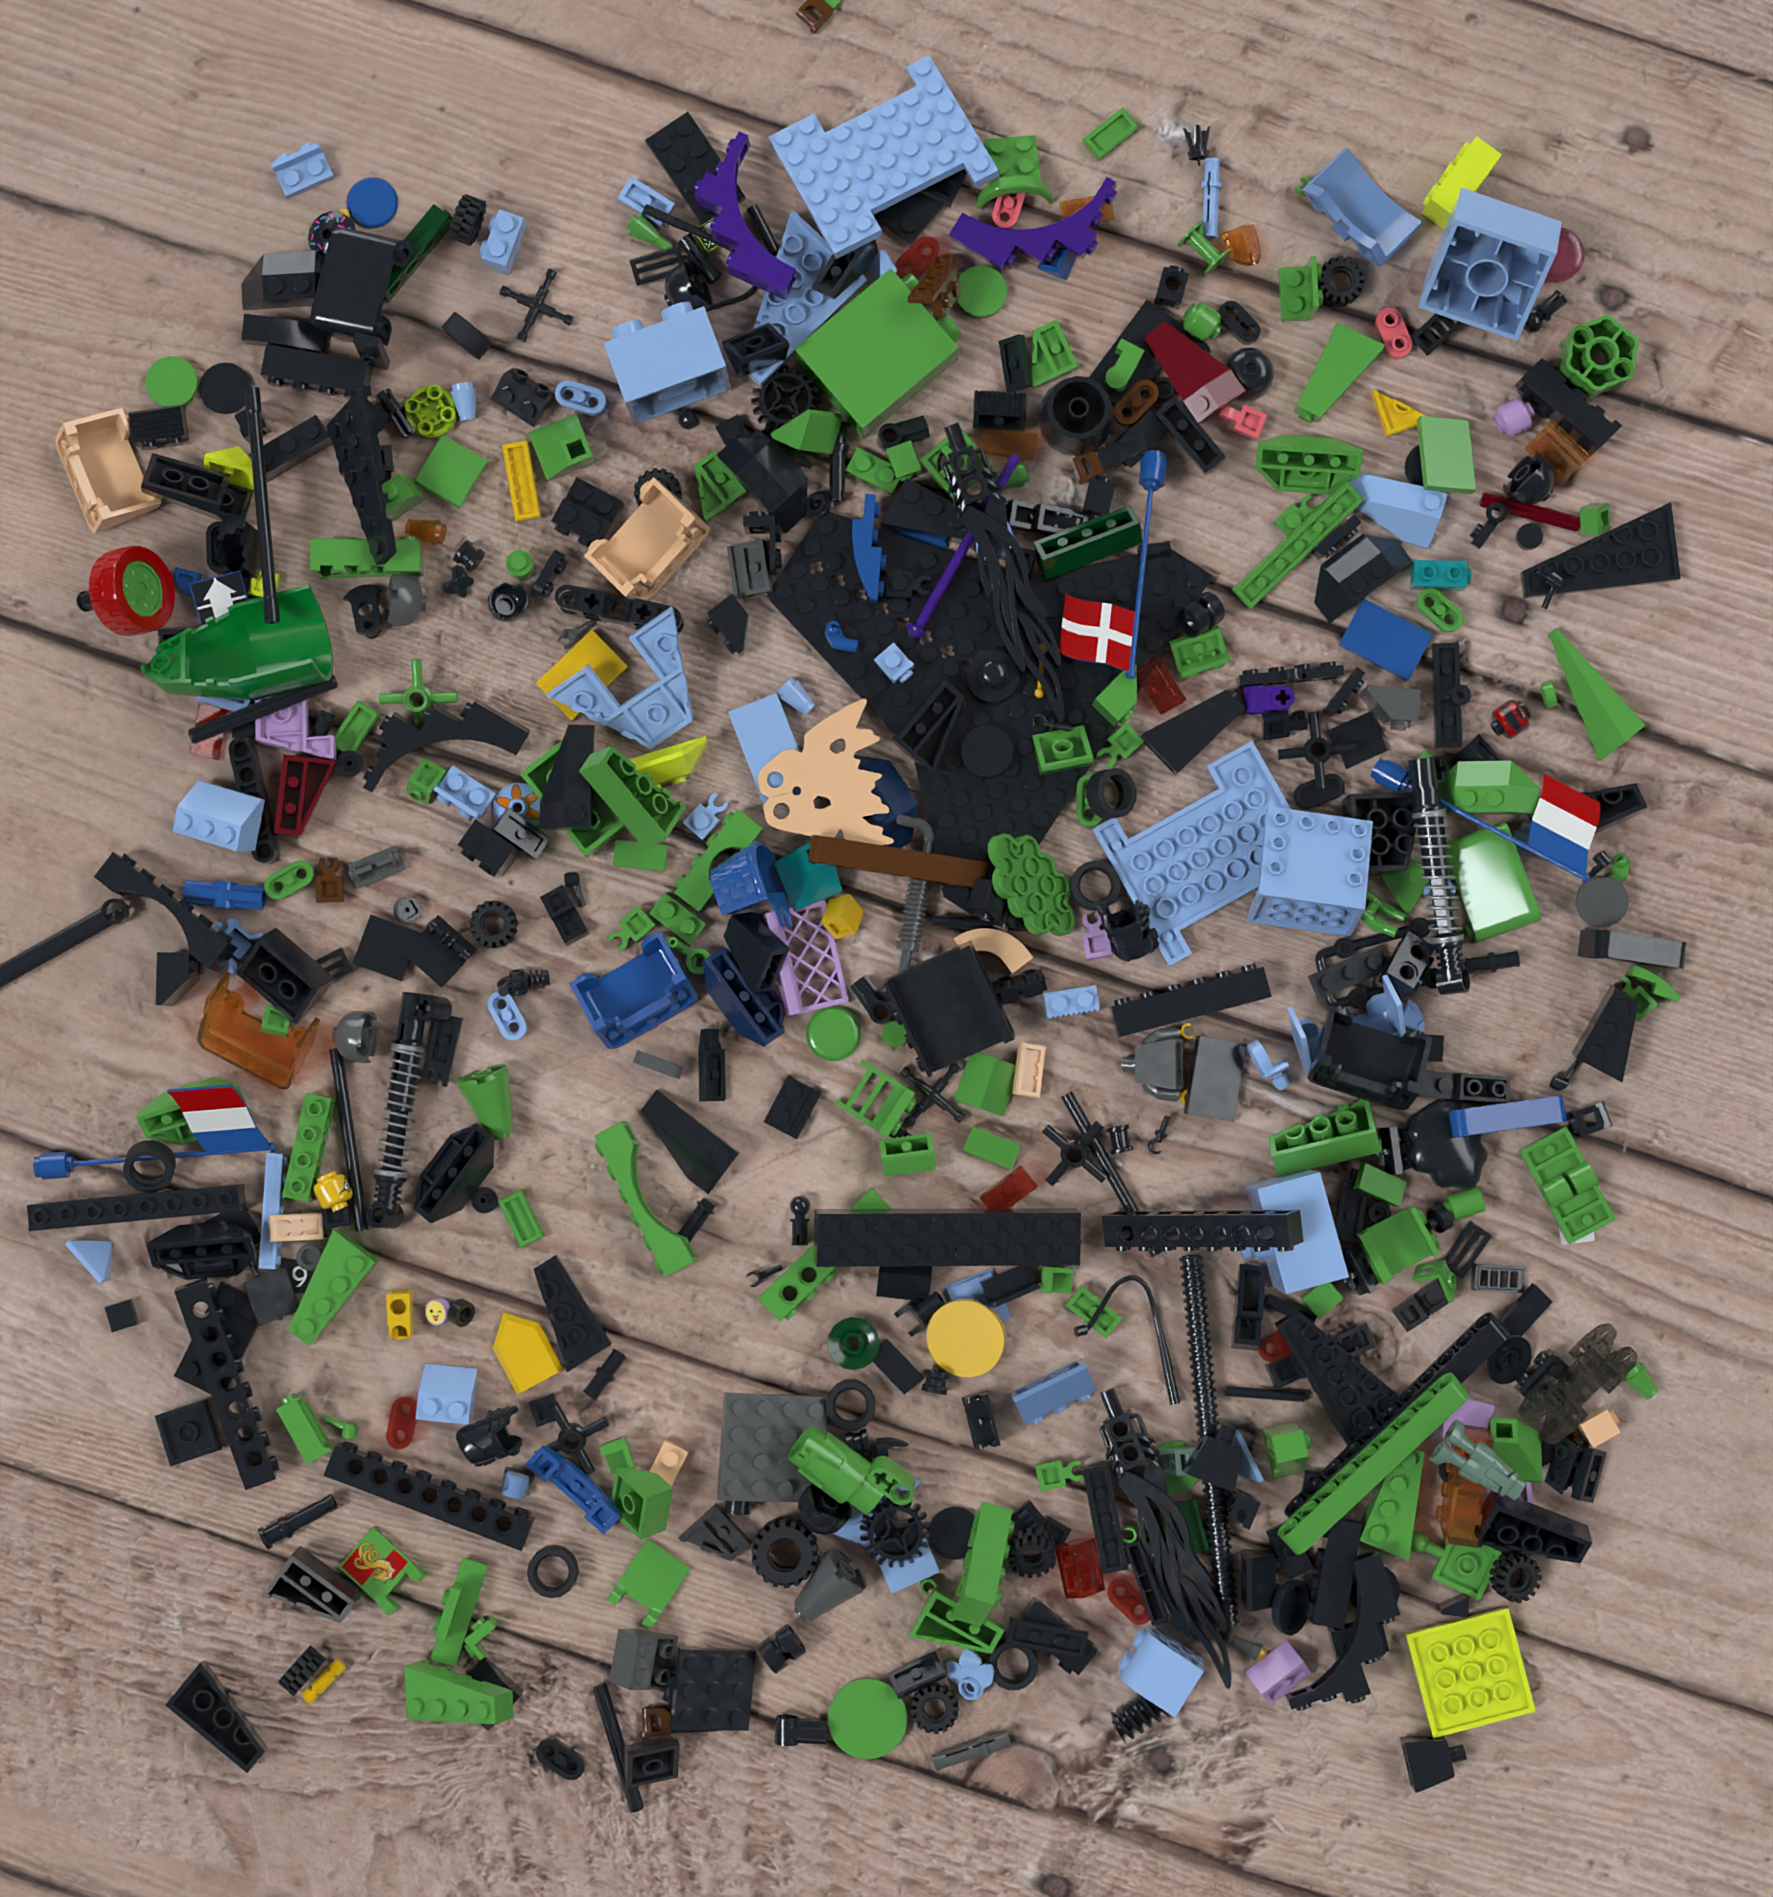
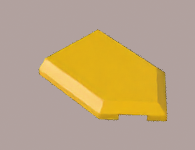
M503 1312L493 1350L518 1395L559 1373L564 1368L540 1323Z

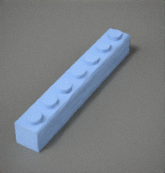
M266 1153L258 1268L277 1269L281 1265L279 1249H282V1241L269 1242V1215H283L285 1212V1207L282 1206V1201L285 1200V1197H282L283 1186L287 1174L284 1172L285 1167L288 1165V1157H286L285 1153Z

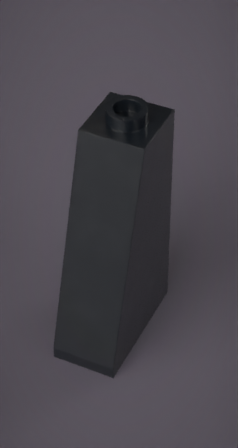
M1225 690L1146 731L1141 735V739L1152 753L1176 776L1245 709L1242 705L1244 701L1235 691L1230 693L1228 690Z

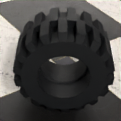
M780 1517L776 1518L773 1522L769 1521L758 1531L753 1543L751 1554L758 1576L761 1575L763 1577V1581L766 1583L770 1582L777 1588L778 1585L784 1586V1588H790L791 1585H795V1587L800 1585L803 1580L806 1581L810 1577L811 1572L816 1567L818 1545L815 1534L813 1535L812 1532L808 1531L800 1520H792V1517H786V1519H781ZM780 1538L794 1540L801 1550L799 1561L789 1567L775 1564L769 1554L772 1543Z

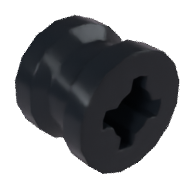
M466 540L455 553L453 561L457 564H463L465 569L472 573L481 563L485 552L482 549L474 548L473 543Z
M925 1369L926 1381L922 1384L921 1390L947 1395L946 1382L950 1379L951 1374L934 1369Z
M866 1428L861 1429L859 1433L855 1434L851 1432L845 1433L847 1445L858 1454H865L866 1456L872 1454Z

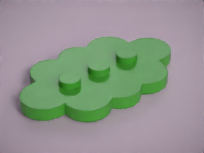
M1006 833L993 836L988 844L989 858L996 867L992 875V883L996 893L1001 898L1007 899L1010 912L1015 917L1023 918L1027 930L1033 935L1038 936L1049 932L1055 936L1070 934L1075 927V914L1068 904L1071 896L1070 882L1063 873L1056 871L1053 858L1047 853H1041L1039 844L1032 836L1024 835L1015 839Z

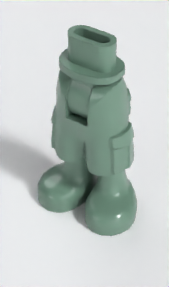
M1458 1419L1448 1428L1445 1440L1461 1448L1469 1456L1467 1458L1461 1456L1448 1444L1441 1441L1435 1447L1429 1459L1434 1464H1453L1459 1467L1458 1474L1472 1483H1478L1493 1492L1499 1493L1502 1497L1507 1495L1514 1501L1526 1486V1482L1518 1478V1473L1513 1472L1512 1468L1501 1460L1492 1448L1482 1441L1474 1444L1468 1439L1465 1434V1425Z

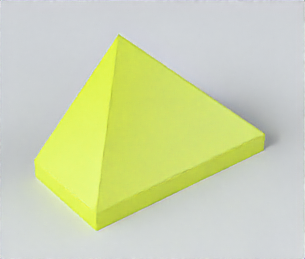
M240 446L209 452L204 455V468L229 474L228 483L254 490L252 461Z

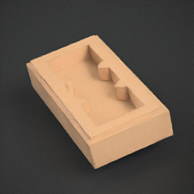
M1023 1042L1018 1044L1012 1095L1040 1098L1046 1046Z
M322 1213L269 1215V1242L324 1239Z

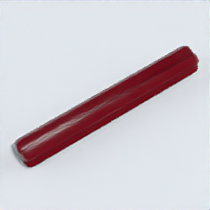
M1484 492L1480 498L1479 505L1483 508H1487L1494 502H1500L1505 505L1507 514L1575 532L1580 529L1579 516L1533 504L1522 505L1513 499ZM1499 508L1493 509L1495 511L1501 512Z

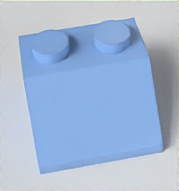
M425 1363L418 1392L416 1419L470 1424L473 1421L478 1368Z

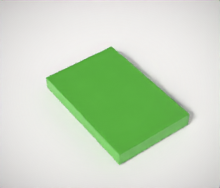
M1420 416L1417 419L1424 490L1473 494L1476 491L1469 421Z

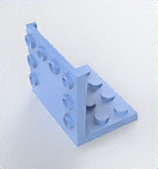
M1268 806L1265 818L1259 887L1248 911L1247 922L1351 937L1365 910L1373 821Z

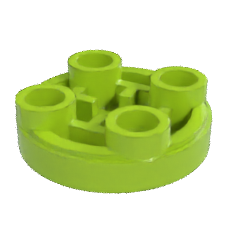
M438 385L424 386L417 389L405 402L404 407L407 419L415 428V433L421 437L429 439L440 438L448 434L456 424L458 412L453 398L448 391Z

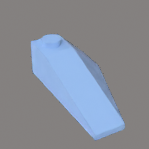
M1360 473L1358 478L1352 479L1349 482L1364 499L1356 510L1376 521V524L1389 530L1402 542L1425 549L1429 548L1447 498L1446 493L1424 490L1423 486Z

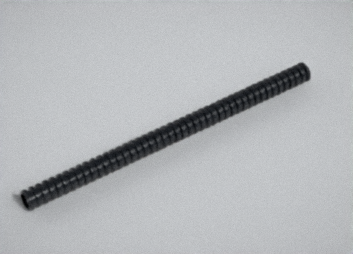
M1199 1254L1185 1255L1179 1258V1261L1182 1262L1180 1270H1183L1181 1278H1184V1282L1181 1284L1185 1287L1182 1293L1186 1297L1183 1299V1302L1186 1303L1184 1311H1187L1185 1319L1188 1320L1186 1327L1189 1328V1331L1186 1333L1190 1337L1187 1343L1191 1346V1348H1188V1352H1191L1189 1360L1192 1361L1190 1368L1193 1369L1191 1377H1194V1381L1191 1383L1195 1386L1192 1393L1196 1396L1193 1398V1401L1196 1402L1194 1410H1197L1195 1418H1198V1422H1196V1426L1199 1427V1430L1196 1432L1200 1436L1197 1439L1198 1443L1204 1434L1216 1438L1219 1432L1217 1425L1220 1424L1219 1420H1216L1219 1413L1215 1410L1218 1408V1404H1215L1217 1396L1214 1395L1216 1388L1213 1387L1215 1379H1212L1214 1371L1211 1370L1214 1364L1210 1360L1213 1358V1355L1210 1354L1212 1346H1209L1211 1338H1208L1210 1330L1207 1329V1326L1210 1324L1206 1321L1209 1314L1205 1311L1208 1309V1305H1205L1207 1297H1204L1206 1289L1203 1288L1205 1281L1202 1280V1277L1205 1275L1201 1271V1268H1204L1200 1261L1203 1260V1256ZM1201 1480L1202 1484L1205 1485L1202 1492L1206 1495L1203 1497V1500L1206 1501L1204 1509H1207L1205 1517L1208 1518L1206 1525L1209 1526V1529L1206 1531L1210 1535L1207 1541L1210 1542L1208 1546L1211 1551L1209 1558L1212 1559L1210 1567H1213L1211 1575L1214 1576L1212 1583L1215 1584L1213 1590L1224 1612L1227 1627L1235 1626L1240 1621L1236 1617L1239 1611L1236 1610L1238 1603L1235 1602L1237 1594L1234 1593L1236 1586L1233 1585L1235 1577H1232L1235 1571L1231 1568L1234 1565V1561L1231 1560L1233 1553L1230 1552L1232 1545L1229 1544L1231 1536L1228 1535L1230 1528L1227 1527V1524L1230 1522L1226 1518L1229 1515V1512L1225 1509L1228 1507V1503L1225 1502L1227 1495L1224 1494L1226 1489Z

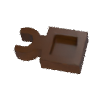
M334 857V865L331 868L326 867L325 858L319 859V867L323 871V876H316V903L344 902V876H336V872L340 868V860L337 857Z

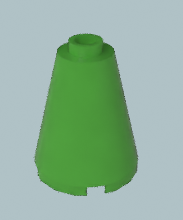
M506 1064L488 1066V1070L481 1072L475 1070L457 1080L458 1088L483 1129L491 1134L495 1140L508 1137L510 1135L509 1131L513 1129L509 1072Z

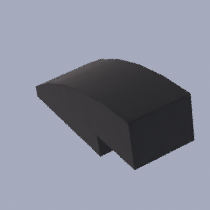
M244 314L242 341L246 345L266 346L268 344L314 353H325L327 334L316 329L312 323Z
M1239 1265L1231 1348L1257 1351L1260 1347L1261 1322L1264 1312L1265 1266Z

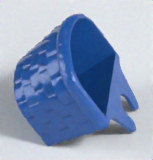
M754 841L748 847L742 848L740 852L735 853L732 857L726 859L725 862L719 864L718 867L713 868L710 872L711 885L722 916L740 914L771 904L781 926L786 927L781 912L782 908L786 922L791 927L792 919L788 897L773 865L777 861L764 843Z

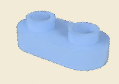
M569 380L561 382L556 387V400L564 408L591 416L600 415L606 409V397L597 388ZM572 392L574 396L572 399L567 400L564 398L565 394ZM592 399L598 400V405L596 407H591L589 405V402Z
M498 991L493 993L488 999L487 1006L501 1034L508 1040L523 1038L527 1032V1023L514 998L510 994L502 997L498 994ZM501 999L506 1001V1007L502 1010L497 1006L498 1001ZM516 1022L519 1025V1029L513 1033L510 1030V1025Z

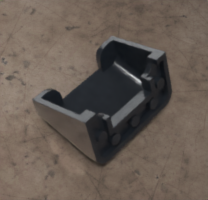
M348 228L334 229L329 239L311 309L310 319L312 325L316 329L342 342L353 343L355 333L358 332L380 337L383 346H388L392 327L389 319L381 314L393 265L398 267L406 266L410 261L414 245L403 240Z
M1331 1005L1322 1027L1307 1079L1316 1085L1392 1109H1408L1420 1094L1433 1037L1427 1036L1419 1030H1411L1402 1037L1367 1027L1352 1022L1353 1015L1346 1007Z

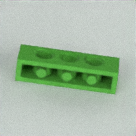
M305 1093L282 1197L305 1202L314 1201L315 1192L313 1188L317 1184L316 1177L320 1175L336 1098Z

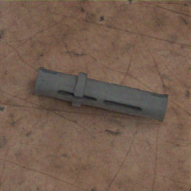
M1004 1730L988 1737L982 1735L978 1737L979 1740L932 1754L936 1771L984 1755V1757H988L992 1752L1012 1747L1008 1731Z

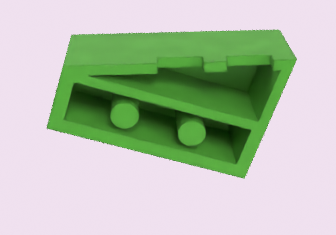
M1293 1421L1261 1428L1273 1480L1304 1473L1309 1457L1307 1449L1311 1448L1308 1433H1305L1304 1429L1302 1430Z
M933 1587L909 1630V1638L954 1645L959 1648L992 1654L1004 1632V1625L989 1616L986 1617L981 1627L950 1618L952 1608L956 1606L959 1599L937 1587Z

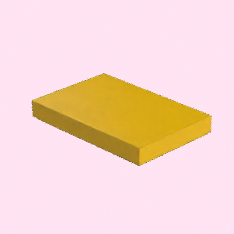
M591 629L536 682V685L547 695L550 690L589 664L608 688L629 667ZM550 698L571 721H574L581 714V712H575L571 710V707Z

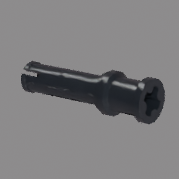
M844 421L841 422L833 452L830 454L829 496L833 502H845L846 453L850 449V445L847 444V428H850V423Z
M330 1493L288 1517L281 1516L277 1522L268 1527L258 1528L259 1536L265 1547L269 1550L273 1548V1544L286 1537L288 1539L293 1537L295 1531L338 1509V1504Z

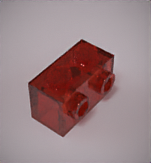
M1077 1538L1055 1546L1065 1599L1086 1598L1106 1590L1095 1538Z

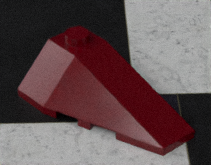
M1163 322L1144 337L1182 401L1198 423L1206 422L1246 392V389L1232 369L1193 343L1169 323Z

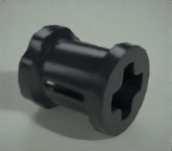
M1129 1124L1106 1128V1132L1110 1134L1112 1144L1111 1154L1134 1150L1133 1146L1130 1145L1127 1131L1130 1128Z

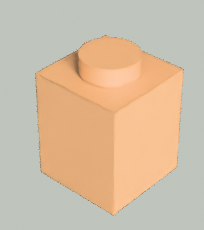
M1600 1407L1574 1422L1585 1442L1592 1448L1621 1433L1617 1427L1620 1422L1616 1414L1604 1407Z

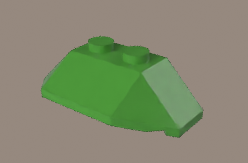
M1282 434L1258 442L1255 469L1277 491L1329 495L1345 480L1350 482L1352 479L1354 480L1360 476L1363 450L1335 438Z
M1458 761L1449 771L1448 780L1438 783L1440 799L1470 815L1534 814L1540 799V788L1512 761ZM1445 807V815H1459Z
M214 1077L176 1088L232 1084L245 1100L238 1083ZM167 1091L160 1094L136 1115L142 1131L148 1139L155 1138L177 1145L197 1141L179 1105Z

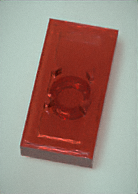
M1020 1165L981 1194L980 1199L988 1209H1009L1038 1186L1024 1167Z

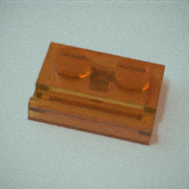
M1554 420L1524 448L1533 457L1536 456L1535 452H1539L1548 459L1554 468L1555 479L1561 484L1590 457Z

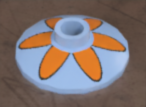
M526 783L507 785L498 792L493 802L495 820L497 822L507 808L514 812L513 806L516 803L522 804V810L516 814L537 827L539 826L541 800Z

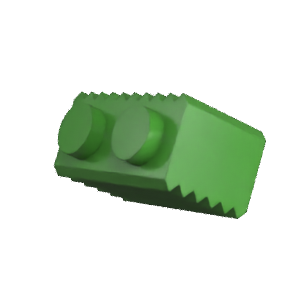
M931 1133L917 1134L911 1137L907 1135L906 1137H896L895 1139L893 1137L891 1139L886 1138L885 1140L880 1139V1155L884 1177L936 1170Z

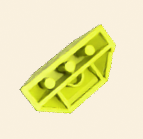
M706 736L629 760L636 765L637 771L641 774L647 773L653 778L652 783L662 789L661 785L670 782L672 786L687 782L686 777H690L693 774L708 745Z

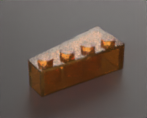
M1465 1425V1434L1468 1439L1474 1444L1482 1441L1493 1449L1494 1437L1490 1428ZM1451 1444V1448L1465 1458L1469 1456L1467 1452ZM1446 1463L1448 1477L1447 1481L1442 1482L1441 1497H1443L1442 1505L1437 1506L1436 1521L1440 1523L1445 1543L1477 1548L1478 1537H1476L1474 1529L1475 1525H1481L1482 1514L1479 1498L1485 1499L1486 1487L1470 1482L1458 1474L1459 1467Z

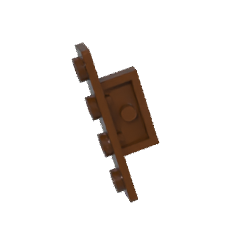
M950 253L940 255L907 297L908 303H932L933 317L943 318L961 295V283L957 281L956 272L963 264V257Z

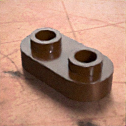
M1141 380L1136 383L1115 406L1114 418L1117 423L1122 426L1135 424L1157 401L1159 391L1156 384L1150 380ZM1148 391L1150 397L1143 399L1140 396V392ZM1125 409L1130 410L1132 413L1128 418L1122 415V411Z

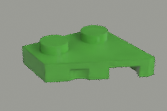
M1411 858L1408 870L1379 875L1385 882L1390 894L1394 896L1402 908V911L1408 913V915L1424 890L1422 888L1423 885L1429 882V879L1421 878L1422 874H1424V869L1419 867L1421 864Z

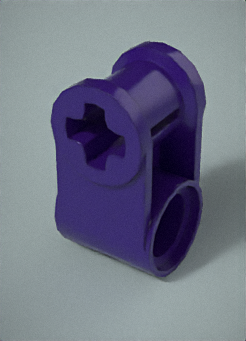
M1288 686L1244 687L1245 714L1247 715L1285 711L1290 709L1295 700L1294 692ZM1280 693H1283V696L1289 699L1284 705H1281V702L1275 699L1278 698Z

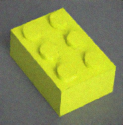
M1477 136L1472 143L1466 141L1456 158L1446 168L1438 183L1436 182L1423 201L1426 207L1422 214L1444 229L1461 188L1476 192L1502 154Z

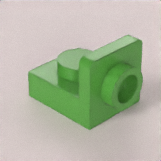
M424 757L408 779L406 793L413 800L428 805L434 792L433 789L435 786H439L447 770Z

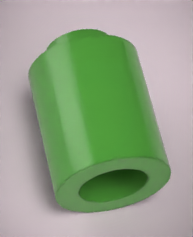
M516 550L508 555L506 567L515 579L527 581L533 577L536 566L527 552Z
M1477 1186L1446 1195V1201L1443 1202V1206L1450 1212L1454 1221L1485 1211L1484 1201Z

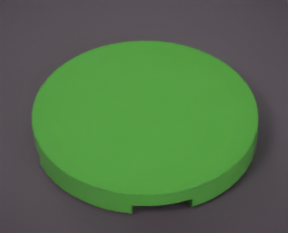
M858 1678L842 1686L834 1696L828 1711V1726L833 1740L844 1752L860 1759H875L891 1752L902 1740L907 1726V1710L903 1699H898L894 1688L886 1682L877 1678Z

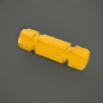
M336 1658L328 1666L329 1669L326 1668L311 1684V1687L309 1686L302 1693L301 1696L307 1703L312 1704L319 1697V1694H322L337 1678L336 1676H339L346 1669V1665L340 1659Z

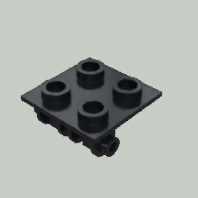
M437 915L435 919H432L426 925L423 932L403 954L443 988L477 949L443 918Z

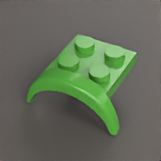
M1035 135L984 139V147L996 165L999 177L989 181L988 185L981 191L976 201L977 209H981L985 203L995 197L1010 193H1032L1045 198L1049 204L1053 203L1050 189L1040 180Z

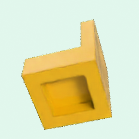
M850 894L828 901L821 923L834 939L854 935L857 933L864 911Z

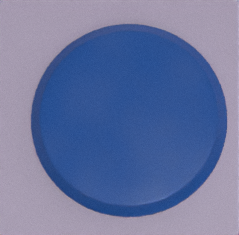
M369 177L358 181L352 186L347 195L346 206L349 209L350 217L355 223L365 228L375 229L388 224L394 218L398 208V198L394 188L387 181L376 177Z

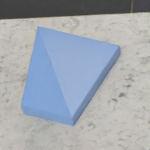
M73 1239L65 1243L99 1284L110 1279L112 1241Z
M1236 1430L1231 1445L1242 1449L1238 1475L1260 1483L1264 1480L1241 1433Z

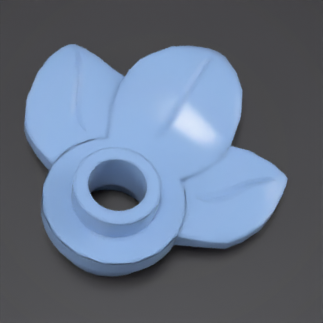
M965 1649L960 1656L959 1663L955 1661L946 1662L949 1678L959 1685V1693L967 1700L978 1699L984 1693V1688L990 1686L994 1680L992 1664H982L981 1658L974 1650Z

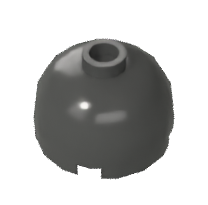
M392 573L387 590L388 609H385V623L392 626H406L418 619L420 611L425 612L427 596L422 595L421 586L412 577Z
M352 1011L339 1021L337 1027H334L332 1041L336 1043L337 1050L341 1056L348 1061L370 1063L369 1056H375L379 1028L373 1026V1020H377L374 1012Z

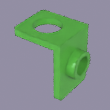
M1439 1260L1416 1265L1412 1278L1413 1281L1420 1282L1438 1278L1448 1303L1453 1302L1456 1293V1277L1453 1272L1449 1271L1446 1261ZM1426 1269H1434L1428 1274H1421Z

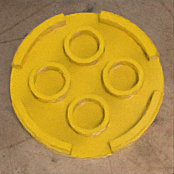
M959 1298L945 1303L932 1316L927 1328V1345L931 1356L941 1368L959 1377H976L991 1370L1002 1356L1006 1343L1005 1329L996 1312L970 1298Z

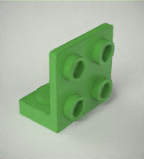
M1311 256L1305 267L1279 268L1281 322L1312 320L1316 312H1319V306L1323 304L1322 289L1318 290V280H1321V264H1317L1316 256Z

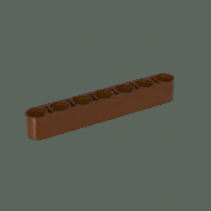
M812 835L808 862L968 888H973L976 878L988 879L990 863L820 835Z

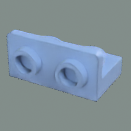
M318 143L305 144L299 148V151L293 154H282L271 163L272 169L276 173L287 199L335 178Z
M453 765L439 786H435L433 789L439 793L436 797L447 806L454 803L460 807L458 813L470 821L473 817L480 821L497 796V794Z

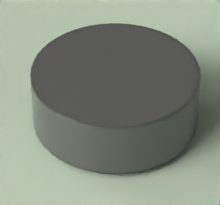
M306 1244L296 1254L297 1264L304 1270L313 1271L316 1269L323 1251L316 1245Z

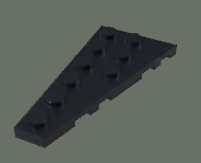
M361 386L326 427L336 452V458L344 474V481L349 488L353 506L356 508L361 528L369 544V551L376 565H385L397 550L392 520L387 518L386 504L389 503L388 493H383L381 479L385 478L379 437L373 434L372 428L373 420L376 418L374 409H369L368 396L372 395L371 387Z
M1671 502L1522 571L1520 575L1523 599L1546 596L1551 587L1545 583V580L1552 571L1559 574L1563 580L1554 595L1680 580Z
M1297 1309L1274 1323L1346 1447L1399 1396Z

